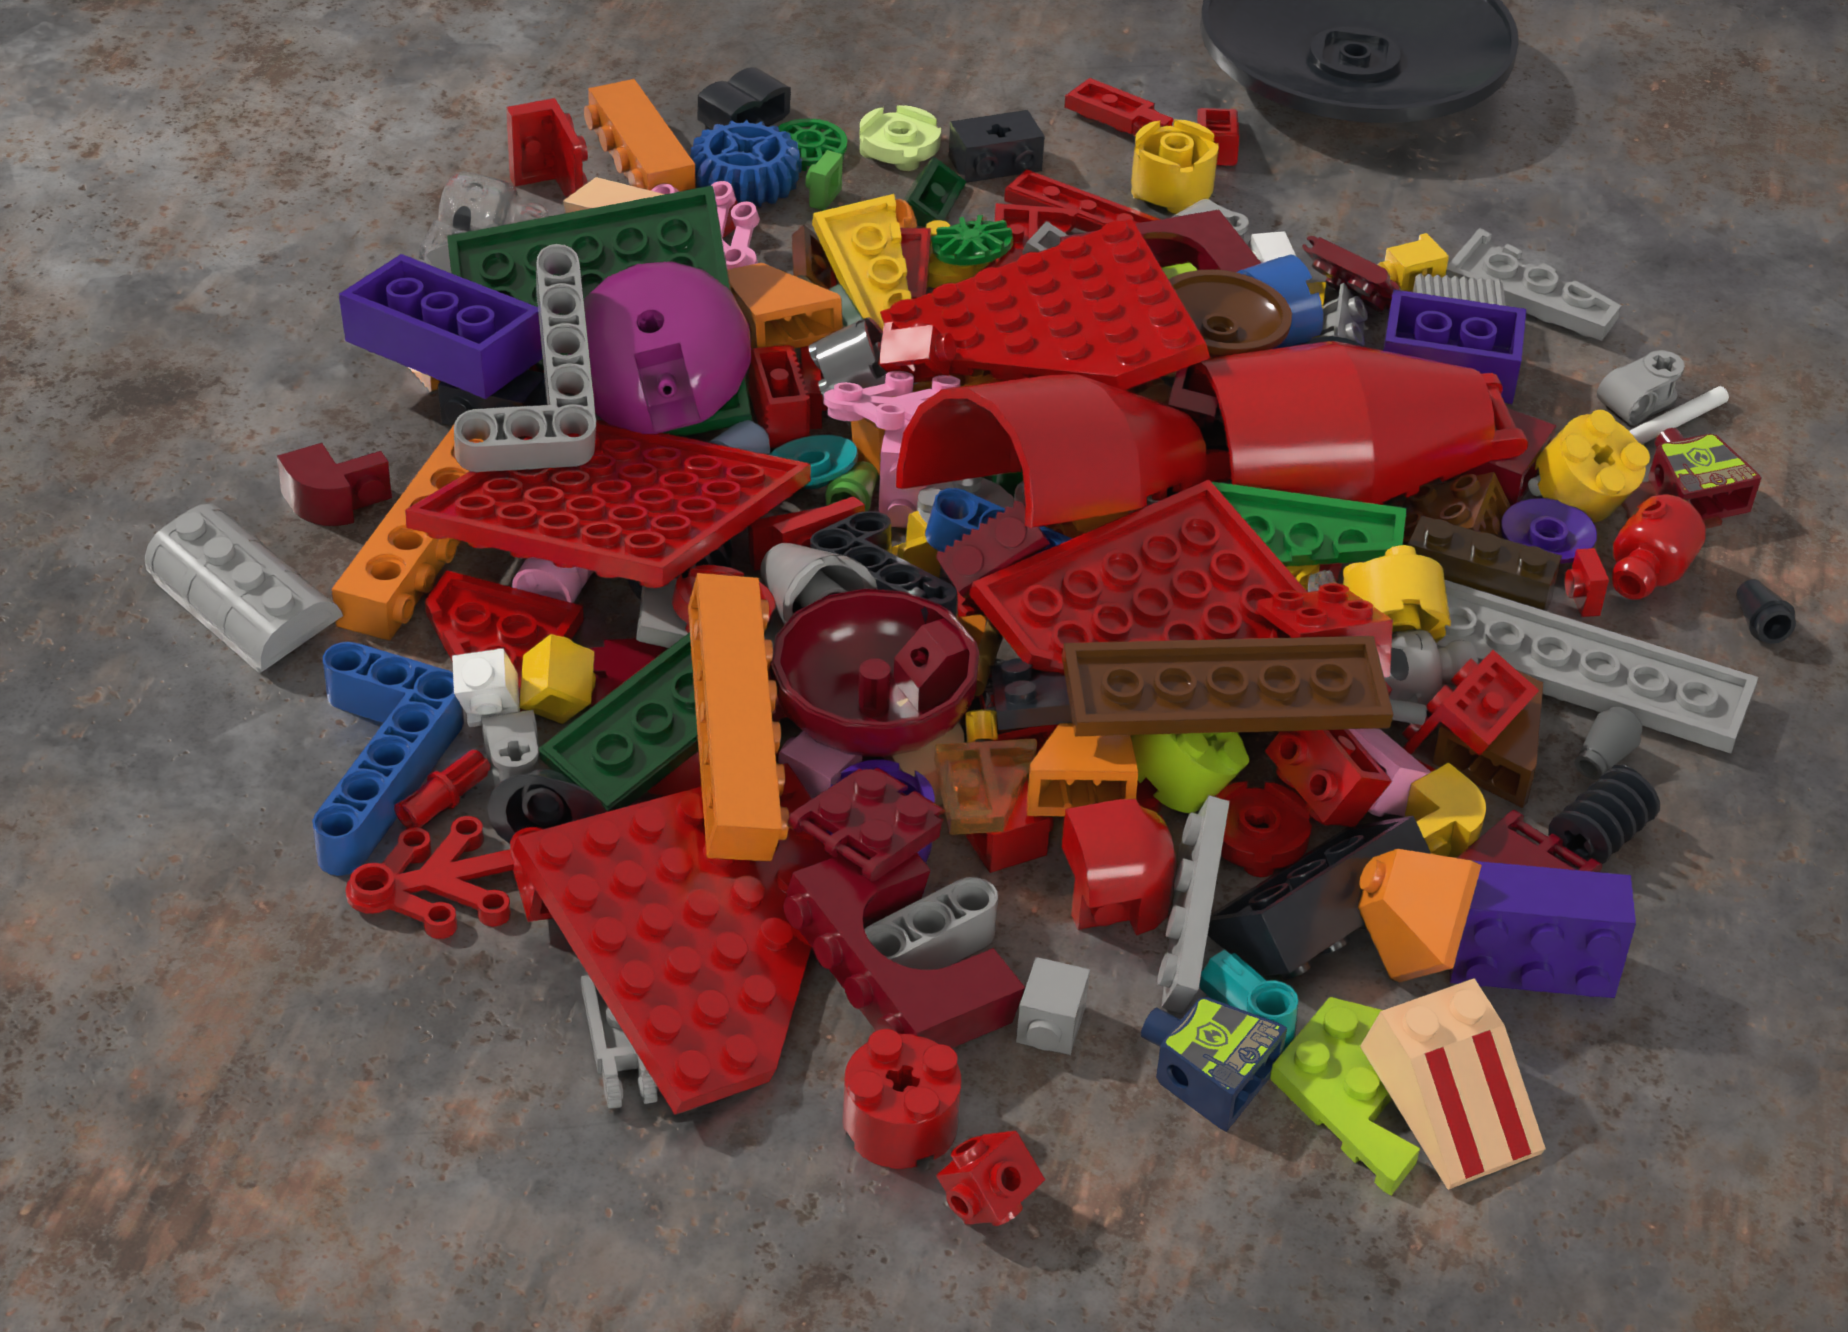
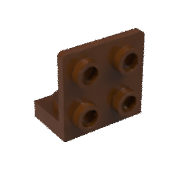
M1495 472L1477 476L1467 474L1457 478L1455 481L1437 485H1421L1419 492L1407 497L1402 507L1406 508L1403 545L1408 546L1421 515L1432 519L1444 520L1450 524L1481 533H1490L1504 539L1501 532V522L1504 513L1511 505Z

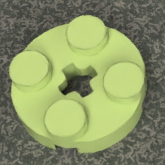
M904 105L897 106L896 113L883 114L884 107L870 111L860 121V154L865 158L895 164L899 170L912 171L917 169L919 162L931 158L940 148L941 127L938 129L937 119L923 109Z

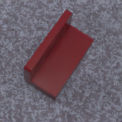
M1190 366L1178 370L1168 405L1189 414L1199 428L1212 431L1218 407L1217 397L1184 389Z

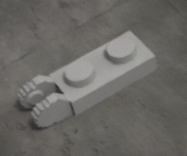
M589 975L581 976L582 993L597 1072L603 1076L608 1109L622 1106L623 1088L617 1071L638 1068V1087L644 1104L657 1102V1085Z

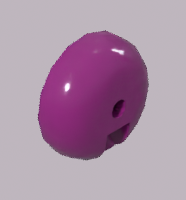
M676 262L636 264L607 277L583 299L595 414L608 424L642 434H658L703 422L713 416L738 392L751 363L749 324L729 288L705 270Z

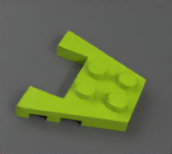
M1329 997L1272 1064L1270 1080L1317 1126L1324 1123L1342 1141L1341 1150L1354 1163L1361 1160L1376 1175L1374 1183L1383 1192L1392 1196L1416 1165L1420 1148L1374 1123L1392 1098L1360 1046L1382 1010Z

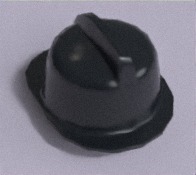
M537 769L524 775H514L501 781L491 792L487 805L489 822L497 835L509 844L513 835L524 828L537 827L547 829L607 812L603 803L590 791L573 784L562 773L550 769Z

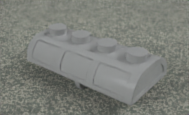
M212 503L200 504L191 508L166 524L154 535L147 546L145 566L146 570L153 576L155 583L258 673L267 670L268 667L343 616L337 604L319 592L300 573L288 566L269 550L263 542L251 535L232 519L226 511Z

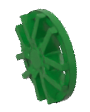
M806 118L791 120L778 126L780 132L788 131L791 139L797 141L800 158L802 159V171H807V166L816 164L827 150L843 154L844 159L848 140L845 132L837 125L820 119Z
M978 215L977 221L965 222L964 217H960L959 224L950 227H938L936 229L937 235L931 237L934 256L944 263L960 266L978 265L996 260L1005 255L1013 245L1012 229L1007 227L1006 221H984L983 215Z

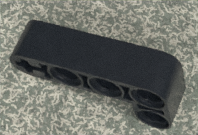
M874 511L860 512L817 531L810 538L811 548L851 557L864 565L876 580L878 590L902 591L945 607L958 619L957 590L953 585L892 554L891 520L886 514ZM924 607L921 609L924 622L926 624L929 612L926 609V607Z

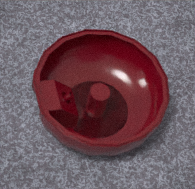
M860 589L825 596L796 611L775 635L773 657L770 662V675L772 680L776 681L777 696L785 715L817 743L849 755L887 757L917 751L944 736L955 727L970 707L976 691L979 649L973 637L953 613L945 607L902 591ZM924 607H926V609L929 612L926 624L924 622L923 615L921 612V609ZM908 698L901 707L897 704L898 701Z

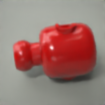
M1663 494L1651 496L1638 505L1613 543V557L1616 564L1611 574L1612 584L1620 595L1632 600L1643 599L1652 594L1655 587L1670 585L1684 575L1698 555L1706 539L1704 520L1700 512L1691 503L1678 496Z

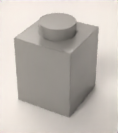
M1036 957L1019 1007L1016 1043L1033 1046L1040 1050H1050L1071 1055L1086 1008L1090 969Z

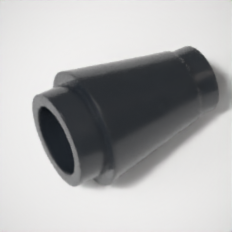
M1756 579L1747 580L1739 586L1736 598L1739 601L1750 633L1754 638L1769 644H1775L1784 641L1793 633L1796 626V615L1794 607Z

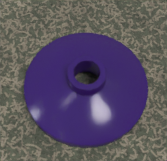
M1534 498L1520 501L1506 510L1501 522V532L1504 539L1527 546L1539 547L1545 551L1562 555L1560 564L1573 562L1576 549L1594 548L1596 544L1597 530L1589 516L1577 507L1563 504L1554 499Z

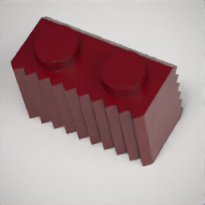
M1014 500L1013 507L1006 506L1004 513L997 512L996 519L989 517L987 524L980 523L979 530L971 529L970 535L963 534L962 541L954 540L953 547L946 545L945 552H937V560L962 597L966 599L970 597L969 593L974 581L1027 559L1050 545L1040 527L1030 528L1025 526L1026 506L1022 502Z

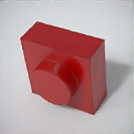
M1595 548L1576 549L1572 569H1568L1565 574L1567 596L1574 599L1581 617L1600 616L1609 578Z

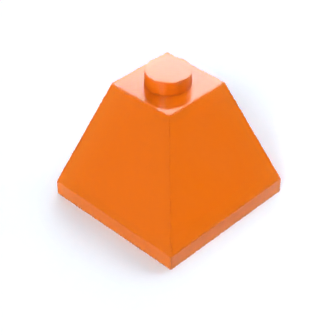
M1395 849L1375 856L1367 863L1360 877L1359 885L1363 891L1358 909L1390 979L1400 983L1454 967L1481 864L1471 860L1403 849Z

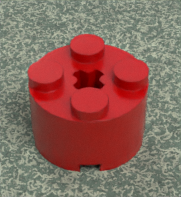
M881 1029L873 1032L869 1036L868 1042L855 1051L845 1069L843 1127L845 1133L848 1132L854 1141V1149L863 1158L883 1167L906 1169L917 1167V1160L933 1154L935 1160L949 1150L958 1131L961 1094V1073L957 1064L958 1057L956 1052L951 1047L938 1044L928 1038L912 1034H899L891 1029Z

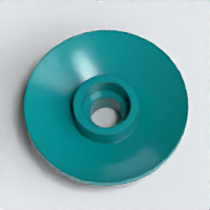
M814 435L799 438L781 445L770 453L771 456L810 463L811 482L803 486L806 489H818L826 486L830 480L848 472L858 460L856 445L847 438L835 435Z

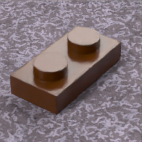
M803 225L792 234L793 275L796 277L804 275L813 284L829 290L837 285L836 275L818 236Z

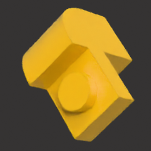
M1447 763L1411 783L1404 817L1414 816L1431 854L1457 858L1480 838L1486 814V803L1479 788L1453 765Z

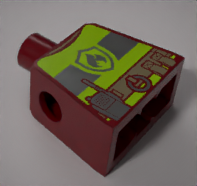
M1668 428L1657 436L1655 440L1656 452L1648 475L1649 483L1655 495L1669 494L1686 500L1700 512L1704 522L1751 512L1762 477L1720 437L1710 433L1684 438L1677 428Z

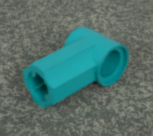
M1223 950L1210 958L1207 966L1201 971L1199 988L1211 999L1286 1026L1284 1051L1296 1037L1299 1001L1294 989L1283 982L1266 981L1235 953L1229 954L1226 950Z

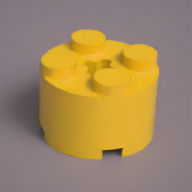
M1174 119L1173 126L1160 127V121L1151 122L1143 126L1137 132L1135 138L1131 176V194L1133 197L1164 206L1173 214L1183 211L1202 199H1208L1214 190L1219 149L1218 143H1214V134L1208 128L1187 120Z
M1595 410L1591 414L1581 415L1572 419L1539 454L1535 470L1539 467L1541 480L1537 485L1543 498L1558 500L1563 504L1577 507L1588 515L1593 522H1599L1610 516L1639 487L1644 479L1646 465L1650 461V454L1647 448L1638 443L1631 432L1615 421L1609 412Z
M1401 545L1388 549L1383 557L1364 563H1353L1343 569V585L1349 587L1351 592L1363 600L1371 602L1376 609L1393 619L1392 632L1411 629L1425 630L1432 635L1436 643L1446 635L1445 626H1451V618L1443 568L1437 561L1429 557L1416 555L1415 548L1412 546Z

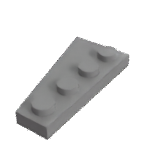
M1481 228L1475 232L1447 265L1446 275L1450 279L1455 275L1459 279L1463 276L1467 279L1474 277L1476 280L1482 277L1485 281L1489 278L1493 281L1500 279L1503 282L1506 306L1527 309V314L1535 316L1543 322L1563 326L1576 331L1584 337H1593L1602 341L1619 318L1621 305L1578 281L1565 283L1558 279L1556 269L1545 263L1534 266L1521 258L1523 251L1509 243L1503 246V248L1490 241L1492 234Z
M1208 796L1198 814L1192 812L1189 814L1184 827L1182 841L1178 850L1173 906L1166 928V937L1169 938L1168 952L1163 957L1157 980L1158 985L1164 986L1161 1008L1182 1014L1199 989L1230 802L1213 796Z

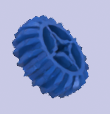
M731 120L729 125L726 126L715 124L713 130H703L702 135L694 139L691 155H689L695 163V187L702 188L711 186L719 181H726L731 184L738 203L751 202L758 208L764 202L776 204L777 198L788 197L789 191L796 189L799 173L802 171V159L800 158L797 141L791 139L790 133L780 132L778 126L766 127L763 121L753 124L749 123L748 120L744 123H735Z

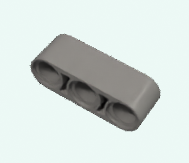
M966 877L873 923L864 930L872 945L893 962L921 970L944 968L985 948L992 942L996 927L997 890L993 884L985 879Z

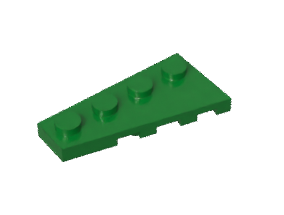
M1212 482L1285 567L1366 562L1385 556L1386 551L1392 547L1403 545L1406 508Z

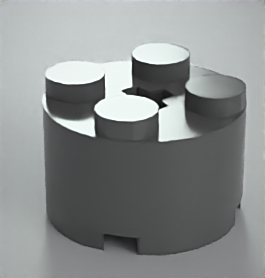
M867 317L861 321L859 320L809 345L808 348L812 360L824 376V379L818 382L823 397L826 391L834 389V385L838 383H855L860 385L862 389L885 384L887 372L879 365L883 331L872 318ZM845 421L849 426H851V421Z

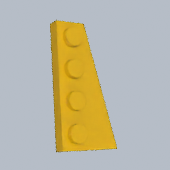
M894 194L813 213L812 226L839 283L843 286L863 319L867 317L872 318L882 331L884 323L880 311L890 308L897 301L911 299L906 279V262L901 249L900 225L897 223L895 212L896 201Z

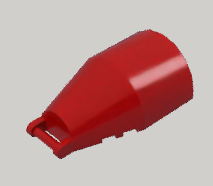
M1337 341L1212 357L1189 367L1184 388L1217 397L1224 420L1233 485L1383 505V502L1401 494L1406 498L1417 494L1421 485L1437 478L1444 482L1489 461L1517 457L1528 448V440L1522 429L1516 428L1502 398L1503 386L1496 374H1480L1479 371L1473 368Z
M1078 374L1047 375L941 389L918 406L903 432L897 464L896 488L908 489L1003 473L1021 472L1022 466L1026 503L1025 526L1034 528L1141 509L1147 506V496L1152 495L1153 500H1163L1167 498V488L1172 486L1174 492H1181L1207 480L1224 479L1231 472L1230 454L1219 449L1206 450V444L1198 425L1189 414L1175 407Z

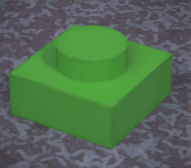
M827 150L816 164L810 166L805 181L806 188L809 189V207L823 211L826 210L842 190L843 154Z

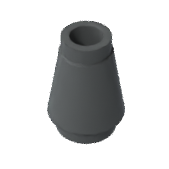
M1611 707L1608 711L1600 712L1589 731L1579 755L1575 759L1577 770L1589 779H1600L1613 765H1616L1640 745V735L1643 728L1639 719L1632 712L1622 707Z

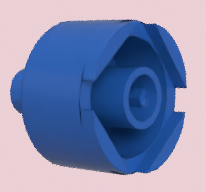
M1290 254L1236 272L1268 284L1285 298L1291 308L1292 322L1289 334L1280 345L1273 349L1298 346L1309 342L1312 337L1320 335L1323 328L1322 302L1319 292L1310 294L1306 280L1312 279L1308 268L1298 257Z

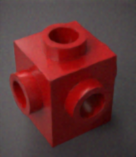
M1017 1131L982 1134L981 1136L966 1140L952 1151L951 1157L953 1161L936 1175L947 1193L948 1205L957 1216L962 1218L965 1225L992 1223L993 1226H999L1009 1222L1022 1211L1023 1206L1021 1202L1046 1180Z

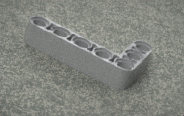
M553 244L543 248L538 254L536 262V293L547 405L473 409L459 415L454 425L455 457L460 466L466 470L487 472L573 467L585 464L594 455L596 415L580 263L577 253L566 245ZM560 353H570L572 355H561ZM564 393H574V394H577V395H574V396H565V395H563V394H564ZM576 433L582 436L569 437L567 434ZM530 436L533 439L521 440L518 437ZM482 439L484 441L479 443H473L469 440Z

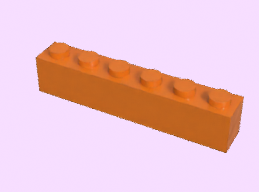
M697 573L688 605L707 858L772 861L778 841L786 840L789 812L787 807H780L779 798L784 790L785 769L783 764H776L775 756L780 747L781 727L779 722L772 721L771 713L776 705L777 686L775 680H768V671L770 670V662L773 657L772 640L764 639V631L767 628L769 618L768 600L761 599L759 578Z

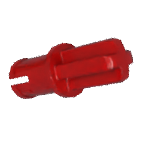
M470 750L441 773L438 771L430 773L424 785L395 805L394 810L399 821L407 829L412 827L421 828L446 808L454 809L460 803V796L488 776L491 768L488 759L480 751Z

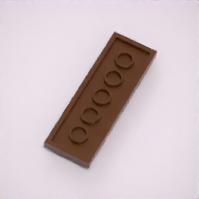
M1374 636L1064 643L1062 662L1075 737L1390 728L1394 715Z

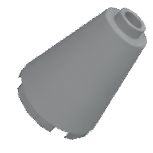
M781 543L772 547L765 554L760 567L761 577L775 599V606L784 625L796 611L825 596L860 589H877L874 577L857 560L844 555L792 543Z

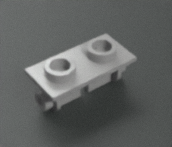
M1345 283L1340 284L1339 298L1330 301L1323 307V328L1321 331L1322 335L1319 337L1335 336L1348 338L1364 346L1363 332L1364 323L1368 317L1363 301L1358 296L1353 297Z

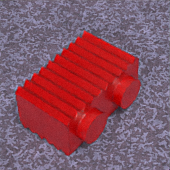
M791 345L753 348L751 350V363L748 367L750 374H748L750 388L748 390L758 424L766 431L769 437L770 448H777L787 442L810 436V397L808 396L807 386L805 385L803 374H801L800 363H798L794 347Z

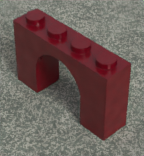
M1219 209L1135 224L1161 268L1191 263L1197 270L1238 272L1261 263ZM1095 231L1060 237V243L1066 238L1084 236Z
M854 849L856 852H858L868 860L870 859V857H868L861 851ZM918 853L875 882L865 878L862 875L863 869L842 855L792 873L782 908L788 922L805 937L814 949L819 963L824 968L830 970L845 990L851 1005L863 1013L875 1031L891 1029L899 1034L922 1036L938 1044L954 1048L1013 1023L1025 991V986L994 948L944 968L921 970L893 962L881 954L868 939L864 930L866 927L922 899L931 869Z

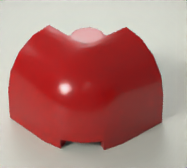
M1118 799L1065 809L1062 849L1075 876L1071 915L1077 929L1108 926L1128 920L1136 936L1155 929L1168 916L1172 905L1177 871L1173 839L1162 815L1140 807L1137 799Z

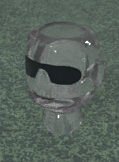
M467 171L456 172L448 179L441 195L438 212L439 224L446 235L479 230L493 223L501 226L549 216L548 210L541 204H519L518 192L511 183Z

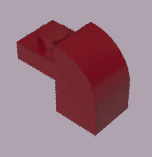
M323 443L277 455L281 493L294 513L308 522L323 526L354 523L353 510L392 498L389 462L382 451L338 464L335 463Z

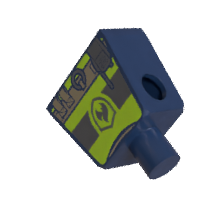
M1209 997L1199 998L1181 1020L1158 1007L1154 1008L1143 1024L1141 1037L1160 1047L1156 1074L1160 1085L1218 1128L1227 1132L1269 1080L1272 1064L1283 1053L1287 1027Z

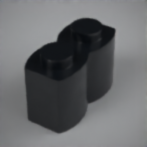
M750 67L736 73L728 82L718 81L712 83L698 94L697 120L711 129H714L715 124L729 125L731 120L735 123H744L748 120L749 123L753 124L763 121L765 126L769 127L783 120L790 113L791 87L758 68Z

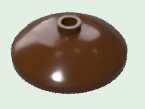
M1196 270L1168 279L1204 338L1210 357L1273 349L1280 345L1289 334L1292 322V312L1289 304L1278 291L1258 279L1224 270Z

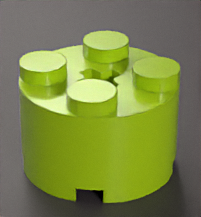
M1238 732L1131 735L1138 768V781L1141 783L1147 777L1158 789L1153 795L1157 800L1174 810L1184 813L1199 811L1208 796H1215L1222 791L1249 763V756L1245 751L1243 741Z

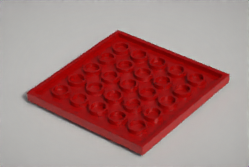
M596 419L595 451L592 458L585 464L573 467L487 472L469 471L405 510L406 528L426 532L427 536L434 539L452 538L468 542L469 546L473 548H496L509 551L512 556L517 558L535 557L553 561V564L560 568L579 567L595 571L600 577H623L639 581V584L644 587L660 588L668 585L670 581L693 567L698 561L718 549L726 541L742 532L747 526L811 482V464L665 433L642 434ZM576 433L567 434L569 437L582 436ZM528 436V437L524 438L523 440H529V439H533V438L530 437V436Z

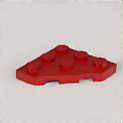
M448 570L445 571L425 600L426 615L451 660L454 655L504 648L518 673L519 703L523 655L550 634L572 640L584 621L582 605Z

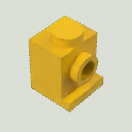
M1427 233L1419 235L1418 241L1387 248L1385 261L1379 262L1377 265L1388 271L1390 280L1396 282L1402 291L1413 292L1415 277L1420 273L1424 277L1430 274L1432 277L1439 275L1443 278L1446 275L1449 256Z

